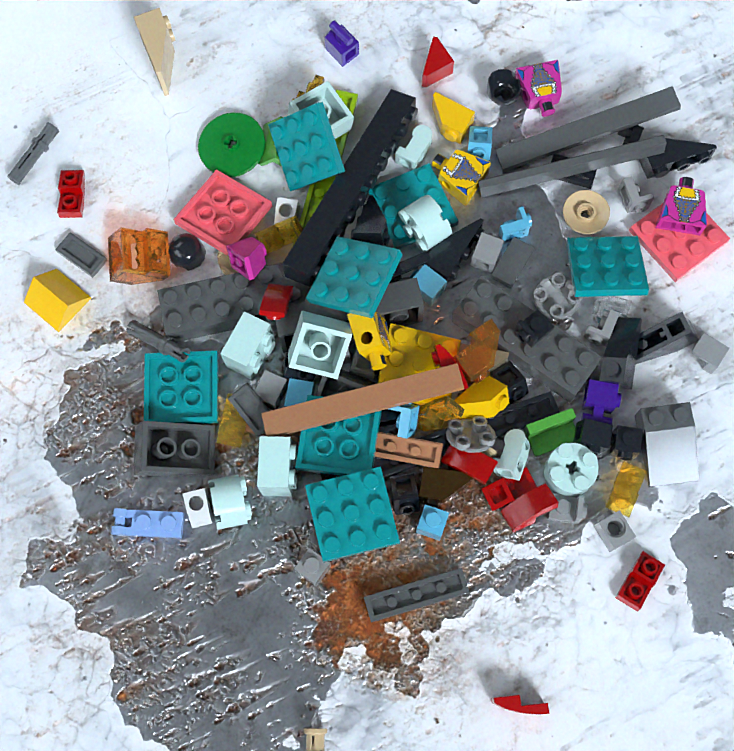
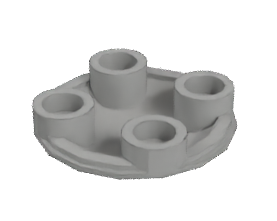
M560 272L542 279L536 286L533 294L536 308L545 317L555 320L566 319L573 315L579 308L582 298L575 297L572 279Z
M475 416L473 419H452L448 423L446 431L447 440L458 450L479 453L491 448L496 441L495 431L487 424V419L483 416Z

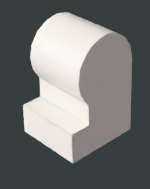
M277 198L274 232L294 234L301 206L298 200Z
M207 488L183 493L192 528L212 524L213 518Z

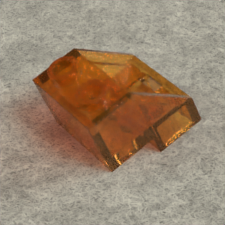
M120 227L108 237L110 282L135 285L163 281L171 276L168 232L150 228L138 231ZM136 243L137 257L135 260L138 265L137 269L132 268L131 244Z
M492 318L473 330L466 337L471 345L453 357L462 370L468 384L472 381L478 384L491 375L488 370L494 367L500 330Z

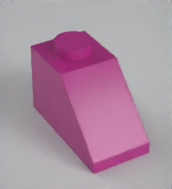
M249 237L226 245L231 268L248 280L254 279L265 267L266 261L264 256L267 255L266 248L257 239Z

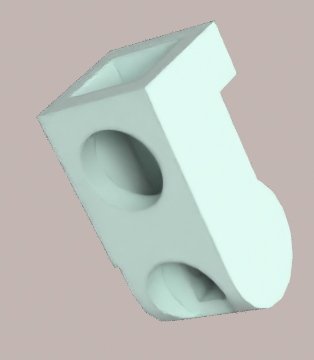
M426 125L416 126L413 129L412 139L406 149L400 146L396 151L395 163L409 170L418 168L431 147L432 130Z
M513 429L507 432L504 437L505 447L500 459L493 458L498 461L493 471L496 476L520 481L530 451V443L522 430Z

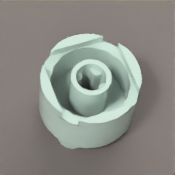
M430 195L419 198L398 212L401 220L405 223L403 230L409 238H415V243L422 253L452 234L448 220H443L440 214L443 212Z
M561 444L551 453L544 466L543 474L548 487L555 494L572 497L583 494L593 485L597 478V456L581 444ZM569 466L573 468V471H574L573 475H570V474L568 473V472H569V469H568Z
M236 474L208 480L215 522H218L216 523L217 530L248 524L247 520H251L252 513L250 502H244L243 497L246 496L247 491L245 477H239Z

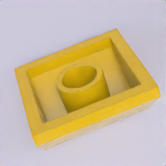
M54 269L33 277L24 303L57 332H60L91 297L58 269Z

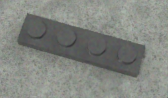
M459 568L365 596L364 600L370 621L373 623L466 595L470 592L463 569Z

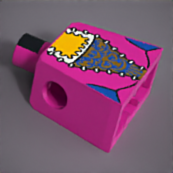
M553 60L516 68L514 78L520 80L521 97L526 107L530 110L540 108L543 117L553 115L555 113L553 105L559 103L562 94L559 61Z
M682 177L679 179V186L673 185L669 188L656 223V228L699 236L702 234L707 226L705 192L693 189V178Z

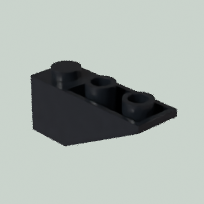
M665 138L667 143L664 153L638 160L647 179L652 177L661 178L670 171L676 169L677 171H682L692 164L708 162L712 158L717 146L715 144Z
M369 195L366 204L362 207L361 215L357 217L356 227L351 231V239L387 247L390 241L387 220L374 196Z
M482 218L451 234L433 246L429 256L431 260L425 264L447 280V284L450 279L454 280L461 269L459 267L461 261H466L473 250L471 248L474 241L478 242L481 233H484L485 230L482 229L484 220Z

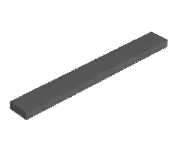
M673 86L495 149L502 171L506 172L681 109V104Z
M661 135L479 180L481 198L664 153L667 142L665 136Z

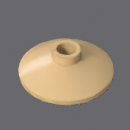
M581 190L567 198L563 206V217L566 224L572 230L581 234H593L606 226L610 217V208L605 198L597 192ZM586 213L589 217L585 218L581 214Z

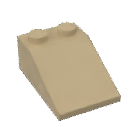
M156 8L134 16V20L162 91L167 96L170 92L175 53L172 42L176 40L168 16H162L160 8Z

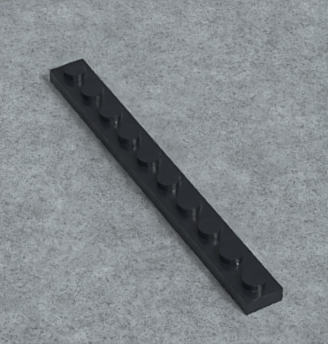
M550 391L507 406L494 417L486 419L487 424L495 431L496 438L506 435L510 430H521L530 423L560 413ZM448 428L417 438L444 443L441 458L450 446L446 437ZM375 457L373 468L381 467L383 477L386 478L420 465ZM320 473L322 481L343 476Z

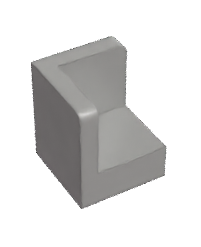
M703 333L691 353L706 362L703 370L712 374L718 368L729 347Z

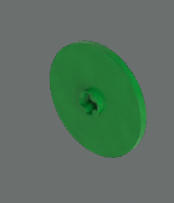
M226 113L209 122L200 135L198 142L200 159L212 173L218 170L229 177L243 175L252 170L261 160L266 145L265 135L259 123L246 114ZM231 141H234L235 144L232 148H229L228 145H231Z

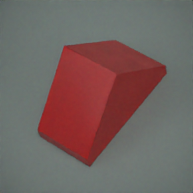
M435 36L432 38L422 75V87L425 88L453 74L454 60L438 37Z

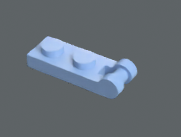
M115 508L113 510L115 524L111 528L112 535L182 539L183 512L128 510L122 508ZM125 518L132 519L131 527H124Z

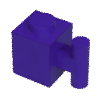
M334 20L329 25L331 30L324 37L325 49L343 67L359 55V42L342 24L339 25Z
M589 379L585 386L582 409L591 410L592 414L582 413L581 420L587 418L612 425L613 418L603 417V413L611 414L616 407L619 408L622 394L618 393L619 385Z

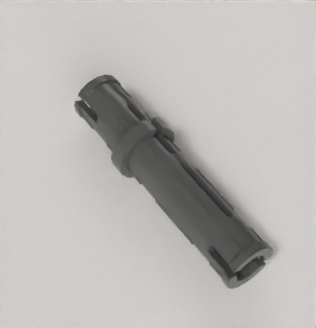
M49 122L46 123V126L37 137L31 140L32 144L7 175L12 182L17 185L21 184L43 152L49 150L48 146L60 132L59 129Z
M132 320L127 325L134 329H126L129 335H133L157 348L161 354L170 355L180 362H185L189 356L183 352L190 354V349L176 343L174 338L163 336L136 320Z

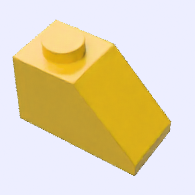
M435 92L433 94L432 108L440 134L448 141L461 144L470 126L474 123L475 111Z
M483 374L452 402L454 418L462 420L473 419L475 416L494 417L504 410L509 403L507 385L487 374Z

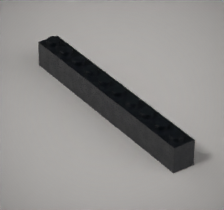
M393 89L389 91L343 165L345 172L336 176L283 261L285 277L306 286H312L336 237L344 238L345 230L349 224L354 222L359 206L362 207L364 205L370 188L373 189L375 187L379 173L386 169L388 158L391 154H395L401 137H405L408 125L416 119L418 114L416 97Z

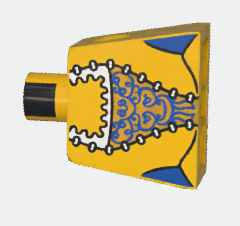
M455 150L449 159L438 153L432 162V166L440 170L438 181L441 187L464 206H467L478 190V181L485 179L489 174L491 162L461 150Z
M375 312L373 318L352 313L347 314L359 354L370 361L373 370L385 368L387 366L385 357L393 352L386 320L377 312Z

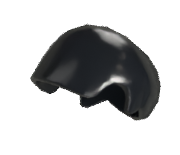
M498 69L492 72L487 82L488 97L497 105L509 106L513 104L521 95L520 80L515 79L512 76V71L508 69Z
M188 233L174 236L167 249V256L171 263L188 271L199 267L204 261L206 254L201 241Z

